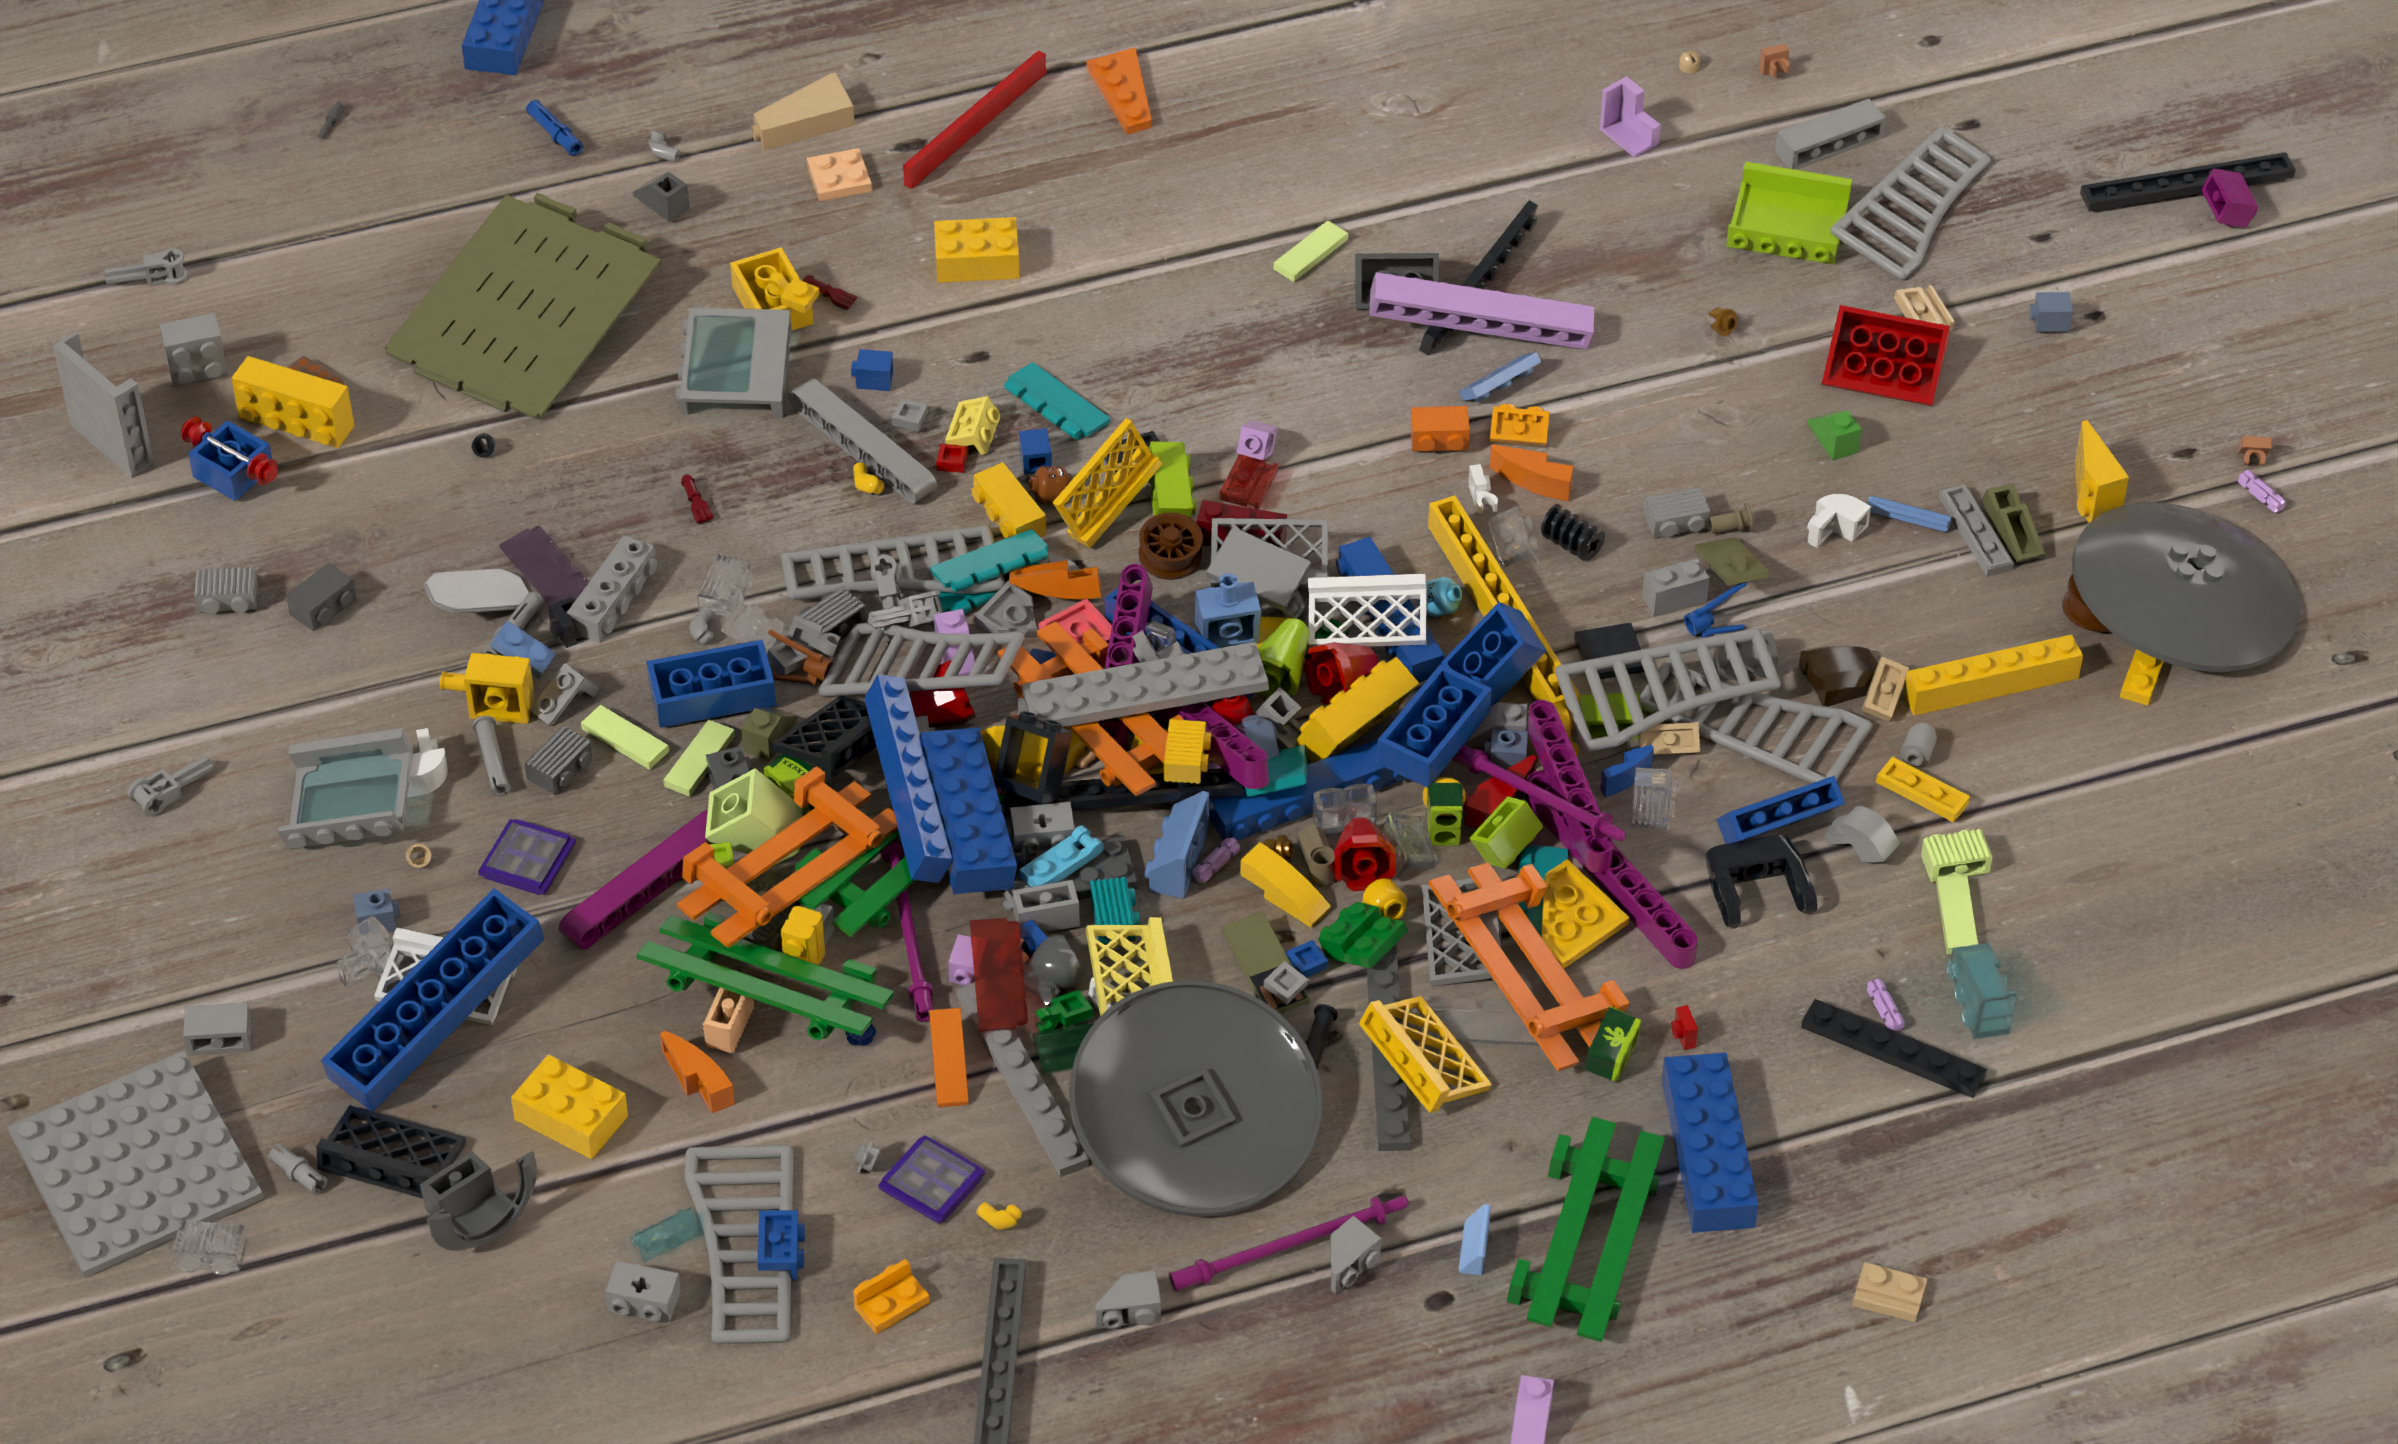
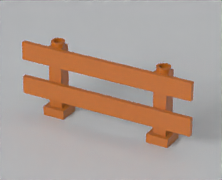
M1055 621L1036 632L1037 636L1057 656L1039 664L1021 646L1010 666V669L1018 676V681L1013 684L1015 692L1020 698H1024L1022 692V684L1104 669L1109 644L1093 628L1082 633L1083 642L1078 644ZM1007 647L998 651L1000 658H1002ZM1147 712L1118 717L1143 742V744L1128 752L1096 721L1067 726L1104 763V769L1100 770V777L1106 786L1114 785V787H1117L1123 783L1135 796L1156 786V782L1147 774L1146 770L1161 762L1164 763L1168 730L1165 731ZM1177 715L1174 718H1172L1175 720H1184L1180 715Z
M816 766L797 779L794 787V802L801 808H804L809 803L815 808L745 857L725 869L714 860V848L706 842L683 857L682 878L689 884L699 880L704 885L677 903V908L694 921L723 900L738 912L712 929L711 935L729 948L759 926L766 925L772 917L871 848L879 846L885 838L898 830L894 811L888 807L870 819L857 808L871 799V793L855 781L837 793L825 784V772ZM833 824L838 825L849 834L761 896L746 885Z
M1489 862L1471 867L1467 872L1479 889L1464 894L1450 874L1429 880L1428 885L1445 908L1448 916L1457 925L1526 1025L1530 1035L1535 1038L1557 1072L1578 1065L1579 1060L1560 1033L1576 1028L1590 1047L1601 1025L1600 1019L1604 1018L1609 1006L1625 1013L1630 1002L1614 980L1604 982L1598 994L1583 998L1518 905V903L1524 901L1528 909L1538 906L1548 887L1532 864L1523 866L1517 877L1502 881ZM1495 911L1560 1006L1546 1011L1543 1010L1478 915Z

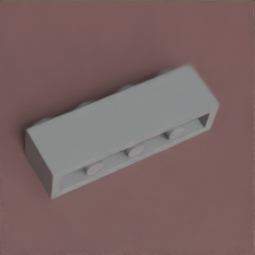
M1866 99L1778 131L1775 153L1789 169L1797 170L1883 138L1886 117L1870 99Z

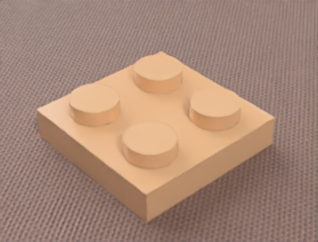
M859 148L807 158V167L819 201L872 192L871 181Z

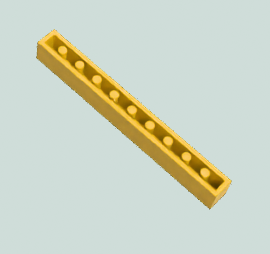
M1456 495L1429 503L1428 528L1483 617L1498 602L1518 609L1523 613L1545 648L1546 652L1521 677L1535 701L1546 700L1553 704L1561 703L1569 712L1555 674L1556 667L1562 664ZM1571 680L1574 692L1579 703L1580 693Z

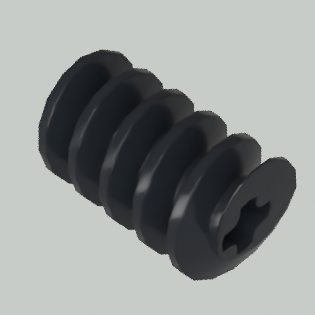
M1558 503L1548 510L1541 526V533L1547 540L1551 539L1554 544L1560 545L1564 550H1569L1574 556L1578 555V558L1583 561H1588L1595 557L1602 548L1605 539V532L1597 534L1598 527L1595 525L1589 527L1587 520L1580 521V517L1576 514L1571 516V511L1568 509L1562 510V506Z

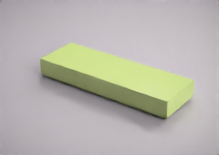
M1327 220L1276 260L1273 270L1295 282L1348 240V232Z
M602 705L581 722L582 730L649 770L669 752L666 743Z
M708 719L664 778V787L690 797L708 773L706 755L725 750L735 737L734 729Z
M1937 876L1936 888L1946 953L1977 954L1978 940L1968 877Z

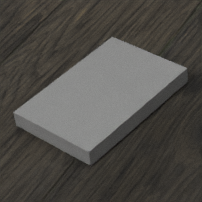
M1232 527L1209 566L1206 577L1219 582L1221 575L1231 573L1237 577L1236 581L1254 582L1258 600L1285 612L1311 567V561Z

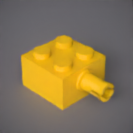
M471 653L465 674L442 671L440 690L466 692L470 719L491 716L495 721L528 724L531 714L530 709L535 700L530 658Z

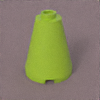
M1299 619L1284 620L1258 648L1269 690L1258 692L1262 696L1269 698L1279 687L1289 696L1296 694L1300 684L1310 631L1303 621Z

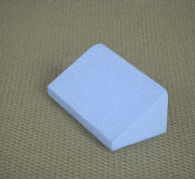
M1484 1204L1464 1223L1459 1263L1460 1273L1481 1276L1484 1273L1491 1212L1489 1204Z

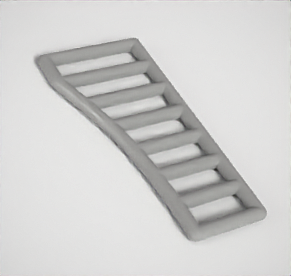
M1939 127L1831 227L1830 232L1833 236L1898 279L1904 280L1922 264L1936 227L1949 206L1967 185L1990 164L1991 159L1988 155L1945 127ZM1943 139L1976 162L1971 167H1968L1936 146V144ZM1928 153L1962 176L1955 182L1921 160V158ZM1911 167H1914L1949 191L1944 197H1941L1906 174V172ZM1896 181H1899L1937 207L1931 214L1891 188V186ZM1883 195L1926 223L1924 231L1921 232L1877 203L1876 200ZM1868 209L1918 242L1916 250L1913 251L1860 215ZM1851 223L1907 259L1908 262L1903 267H1900L1845 229Z
M988 525L789 552L781 556L787 592L791 600L823 597L826 593L835 592L843 586L849 593L879 591L877 579L874 575V580L856 581L851 555L868 553L871 565L873 559L880 555V551L897 549L903 579H899L900 591L940 590V592L977 594L999 591L1004 586L1005 580L999 568L1000 576L979 584L973 578L974 586L954 592L951 587L945 588L933 575V580L915 579L908 547L925 545L931 567L941 563L937 543L954 541L957 557L968 553L965 539L982 537L984 546L995 543L992 529ZM839 557L845 582L827 584L822 559ZM811 561L816 586L799 588L794 563Z
M856 623L851 628L833 665L822 682L819 694L823 697L867 694L877 674L887 675L905 639L914 641L896 677L905 678L908 691L1000 685L1025 637L1020 631L944 634L919 631L897 625L874 629L868 623ZM871 634L846 683L835 684L860 636ZM884 635L894 636L870 682H860ZM926 644H936L919 679H908ZM1008 644L994 673L983 674L997 645ZM984 645L969 675L958 676L972 647ZM959 646L944 677L933 678L948 647Z
M1758 628L1559 665L1555 669V674L1576 733L1585 752L1618 747L1661 722L1692 709L1739 696L1777 689L1781 685L1763 634ZM1753 642L1767 679L1750 681L1737 643ZM1725 646L1739 685L1723 688L1709 649ZM1695 651L1698 653L1711 688V692L1697 696L1681 654ZM1670 658L1685 700L1671 706L1669 705L1653 661L1654 659ZM1642 663L1659 709L1658 712L1644 718L1625 665ZM1614 668L1634 723L1621 732L1618 730L1597 670ZM1586 674L1605 726L1607 737L1591 739L1569 678L1570 675Z
M1670 660L1664 661L1657 670L1662 684L1670 673L1676 676ZM1686 667L1693 688L1697 684L1711 690L1706 675ZM1721 681L1723 688L1734 686ZM1648 683L1639 697L1642 711L1652 715L1658 712L1659 709L1657 704L1650 702L1653 698V693ZM1681 688L1677 690L1670 700V706L1685 700ZM1760 693L1735 697L1739 701L1719 730L1703 724L1718 702L1700 707L1692 719L1680 714L1665 720L1671 724L1699 722V736L1809 783H1814L1834 775L1837 781L1873 727L1870 720L1844 709L1790 701ZM1751 703L1768 707L1745 742L1730 736ZM1780 711L1798 714L1772 753L1756 747ZM1811 716L1829 718L1799 765L1783 759ZM1842 722L1858 728L1826 776L1810 770Z
M790 1145L690 1147L686 1150L684 1180L697 1210L709 1254L712 1284L711 1338L714 1343L785 1342L790 1337L791 1270L778 1271V1275L724 1277L723 1263L758 1262V1249L720 1250L718 1237L758 1236L759 1223L714 1224L710 1211L792 1210L794 1150ZM781 1158L780 1171L698 1173V1160ZM780 1183V1196L705 1198L700 1186ZM778 1288V1302L725 1303V1290ZM777 1315V1329L725 1330V1316Z

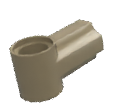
M1316 824L1307 825L1302 831L1298 832L1297 838L1309 868V879L1318 886L1330 885L1335 881L1334 850L1330 848L1322 827H1318Z

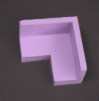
M1626 76L1602 91L1599 130L1636 158L1659 145L1661 124L1643 111L1645 90Z

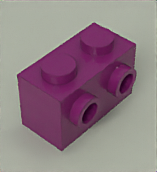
M2213 168L2201 190L2217 222L2229 227L2247 228L2251 219L2256 215L2258 205L2242 174Z

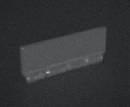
M1424 996L1426 1003L1458 1042L1539 1046L1535 1038L1530 1035L1526 1025L1515 1009L1507 1010L1508 1000L1483 999L1482 1008H1476V998L1452 997L1451 1007H1445V997ZM1417 1009V1016L1424 1018V1016ZM1416 1025V1030L1421 1032L1422 1027ZM1427 1030V1035L1442 1040L1437 1033Z

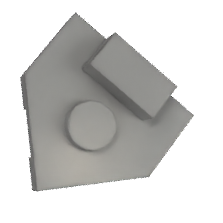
M1010 580L975 614L973 622L989 633L1020 631L1024 634V637H1036V631H1038L1033 612L1032 596L1021 588L1010 584Z

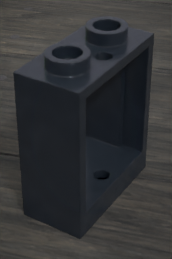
M1021 711L1020 715L1007 716L994 778L995 787L1039 803L1058 801L1073 731L1062 728V723L1057 721L1037 719L1038 715L1032 712ZM1024 731L1048 739L1040 781L1016 773Z

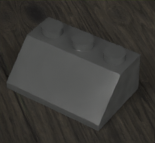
M1439 253L1355 254L1356 309H1370V290L1376 272L1439 282Z

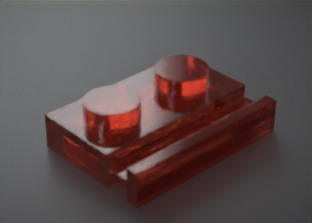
M1239 454L1220 490L1219 500L1244 507L1251 505L1254 506V509H1259L1278 473V464H1266V460Z

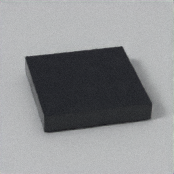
M1631 622L1576 631L1574 633V640L1582 661L1641 650ZM1641 662L1625 665L1628 675L1645 672ZM1613 667L1597 670L1600 679L1616 677Z

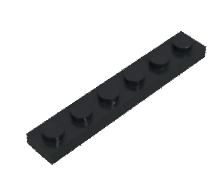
M1814 999L1802 1019L1801 1028L1971 1098L1975 1097L1986 1078L1987 1069L1817 999Z

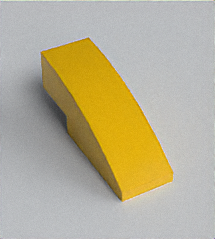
M1261 842L1241 859V876L1263 889L1266 900L1309 927L1313 928L1331 910V905L1300 872Z

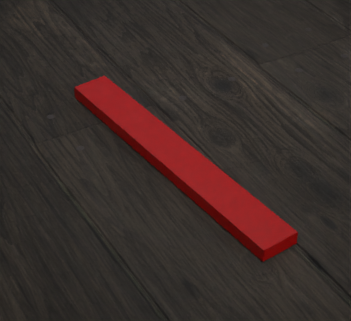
M1039 50L1036 51L903 164L904 185L910 189L916 186L1046 75V54Z

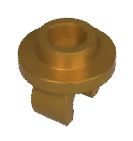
M1716 307L1708 313L1709 316L1716 319L1711 324V328L1719 335L1727 336L1737 326V315L1732 309Z
M1279 835L1277 840L1266 839L1263 841L1265 846L1276 852L1288 863L1290 858L1294 857V844L1292 840H1288L1286 835Z

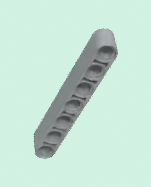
M812 378L789 393V400L798 413L858 462L865 463L869 471L909 503L914 504L937 489L936 479L927 468L818 380Z

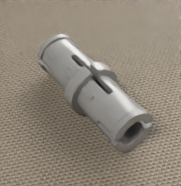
M282 1143L276 1145L280 1153L274 1148L271 1149L269 1160L282 1168L290 1180H297L314 1195L320 1193V1190L315 1187L316 1185L321 1190L325 1188L327 1178L310 1167L307 1159L296 1156Z

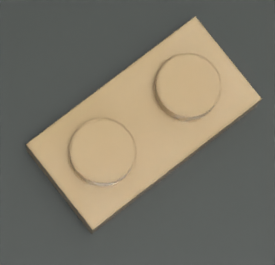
M1881 657L1861 711L1889 722L1894 713L1906 678V671L1909 670V667Z
M1699 722L1658 724L1638 735L1639 748L1652 744L1654 748L1653 755L1700 752Z

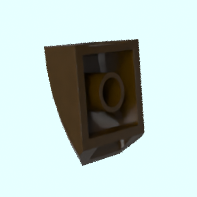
M1847 645L1823 646L1801 651L1799 668L1814 688L1822 706L1829 707L1866 696L1878 663L1868 648Z

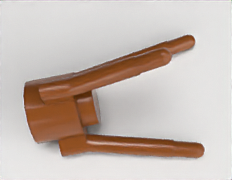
M772 629L768 630L769 635L808 656L803 667V671L808 673L807 676L772 673L773 679L807 682L813 685L817 684L818 679L824 681L830 667L833 665L832 659L815 653Z

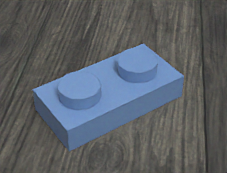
M508 620L490 644L492 648L504 656L530 658L532 675L538 679L556 655L554 651Z

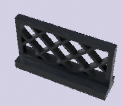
M838 696L772 742V751L821 766L822 771L825 772V777L833 779L877 747L866 703L846 696Z
M349 1105L327 1139L321 1138L317 1144L318 1170L423 1199L420 1184L455 1162L466 1145V1137ZM352 1118L366 1122V1124L353 1128L349 1125ZM386 1127L395 1130L393 1133L382 1136L377 1131ZM369 1132L374 1136V1138L359 1142L356 1138L358 1135ZM417 1135L425 1140L409 1144L406 1138ZM350 1138L353 1144L345 1145L337 1142ZM398 1140L403 1144L402 1147L388 1150L385 1145ZM444 1143L453 1145L451 1149L438 1152L436 1148L437 1145ZM379 1146L382 1152L377 1154L366 1150ZM430 1148L431 1155L417 1159L414 1152ZM408 1154L411 1161L406 1162L395 1158ZM436 1162L439 1165L438 1170L424 1167Z

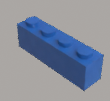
M1834 775L1728 812L1716 820L1725 844L1749 840L1824 814L1844 805L1845 802Z

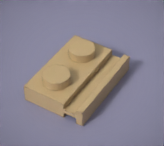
M1932 285L1928 286L1927 289L1915 287L1896 290L1894 300L1906 318L1948 325L1950 330L1953 329L1955 321Z
M1864 1262L1852 1306L1916 1323L1927 1278Z

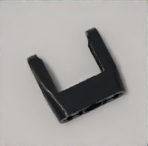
M1773 835L1714 846L1706 852L1705 859L1711 889L1726 927L1741 924V901L1734 884L1781 875L1785 876L1797 909L1803 914L1817 911L1818 904L1815 889L1802 856L1786 835Z

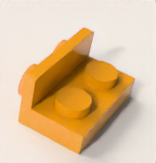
M1501 404L1499 407L1493 406L1490 442L1546 447L1550 411H1544L1543 408L1531 406L1527 409H1519L1511 404Z
M907 1259L888 1266L884 1272L870 1280L861 1282L853 1290L854 1309L876 1334L930 1303V1295L911 1274V1265Z

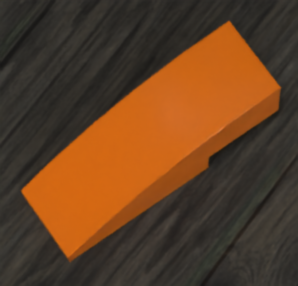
M1495 444L1491 445L1490 468L1497 474L1533 493L1553 499L1569 501L1573 484L1574 466L1547 462L1548 453Z
M1068 560L1024 566L1011 571L1009 576L1010 584L1044 596L1062 599L1101 598L1102 595L1099 568L1092 567L1069 571Z
M961 1009L929 1010L937 1108L969 1105Z
M666 1030L660 1032L662 1053L687 1096L700 1092L712 1114L735 1105L733 1084L723 1070L708 1055L677 1035Z

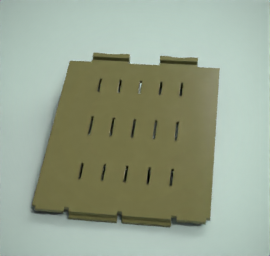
M538 192L533 197L535 203L530 201L528 204L509 195H505L385 346L387 355L410 365L416 362V370L414 372L420 376L455 391H458L463 386L461 392L466 396L503 412L510 406L511 409L534 419L546 414L552 403L652 273L662 264L661 259L647 254L646 246L648 242L646 237L628 232L610 222H607L604 226L605 232L600 231L597 233L576 224V208L556 202Z

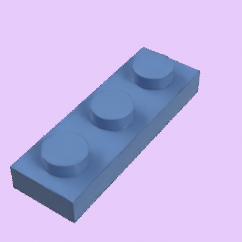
M1538 353L1523 354L1459 390L1462 400L1474 399L1475 402L1482 401L1491 396L1489 391L1492 389L1500 390L1511 385V379L1515 376L1521 378L1534 371L1532 367L1541 362Z

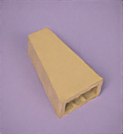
M831 73L754 113V125L751 126V133L753 139L760 142L763 150H768L855 126L854 107L836 73Z

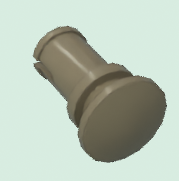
M1745 503L1744 510L1739 511L1738 508H1735L1730 513L1709 516V524L1712 534L1732 529L1741 531L1746 526H1748L1749 531H1753L1754 518L1748 503Z

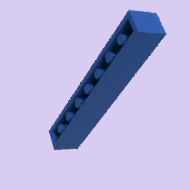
M877 674L864 700L911 880L939 883L953 861V856L905 678Z
M1378 740L1308 764L1307 784L1251 797L1247 796L1245 789V796L1210 799L1209 819L1223 841L1226 838L1232 837L1238 841L1252 834L1270 830L1277 825L1295 821L1313 812L1323 811L1338 803L1350 801L1363 794L1378 791L1388 785L1403 782L1408 778L1377 764Z

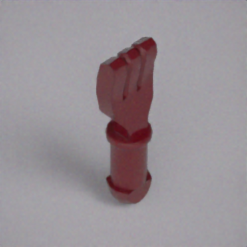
M807 275L803 278V282L818 287L819 293L824 297H830L831 302L842 309H849L858 299L857 296L847 293L842 289L833 288L830 284H826L812 275Z
M686 474L681 478V485L688 495V501L692 503L691 512L696 523L714 519L706 501L701 499L702 495L698 492L693 477Z

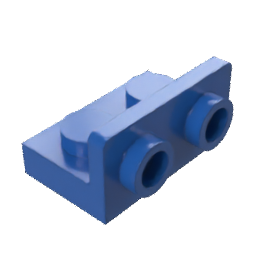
M759 1210L758 1271L791 1270V1280H798V1269H804V1249H799V1242H805V1223H799L798 1210Z

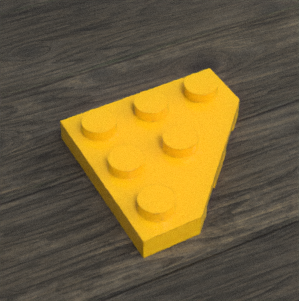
M1568 859L1545 874L1544 882L1548 887L1543 895L1541 938L1563 969L1628 925L1630 917Z

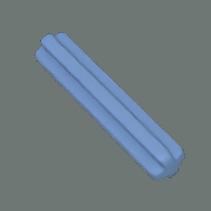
M1870 496L1867 502L1871 506L1870 513L1942 532H1947L1950 527L1951 517L1949 515L1876 496Z

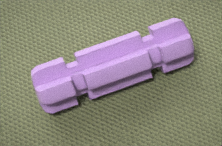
M2245 470L2239 475L2238 483L2245 489L2249 488L2248 492L2264 505L2268 504L2267 507L2271 511L2278 513L2285 508L2286 500L2279 494L2275 495L2276 492L2260 478L2255 479L2257 476L2250 470Z
M1233 837L1226 838L1220 844V848L1217 847L1202 861V865L1199 864L1193 869L1192 875L1198 883H1206L1213 876V873L1219 871L1231 859L1230 855L1234 856L1240 851L1241 847L1237 840Z
M1881 979L1869 981L1867 983V992L1874 999L1873 1003L1882 1020L1886 1021V1027L1893 1031H1901L1904 1028L1905 1021L1901 1014L1897 1012L1898 1008L1891 995L1885 990L1887 989Z

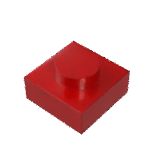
M1689 1006L1676 1007L1675 1021H1671L1673 1036L1675 1039L1680 1040L1684 1050L1696 1048L1698 1027Z

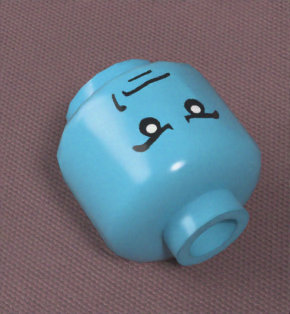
M1440 577L1427 581V615L1437 618L1456 612L1462 599L1460 587L1449 577Z

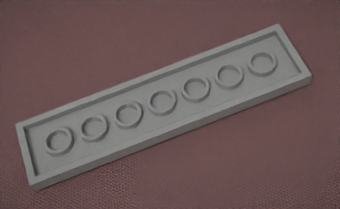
M1256 642L1022 684L1027 711L1037 714V719L1060 722L1062 727L1269 690L1268 679Z

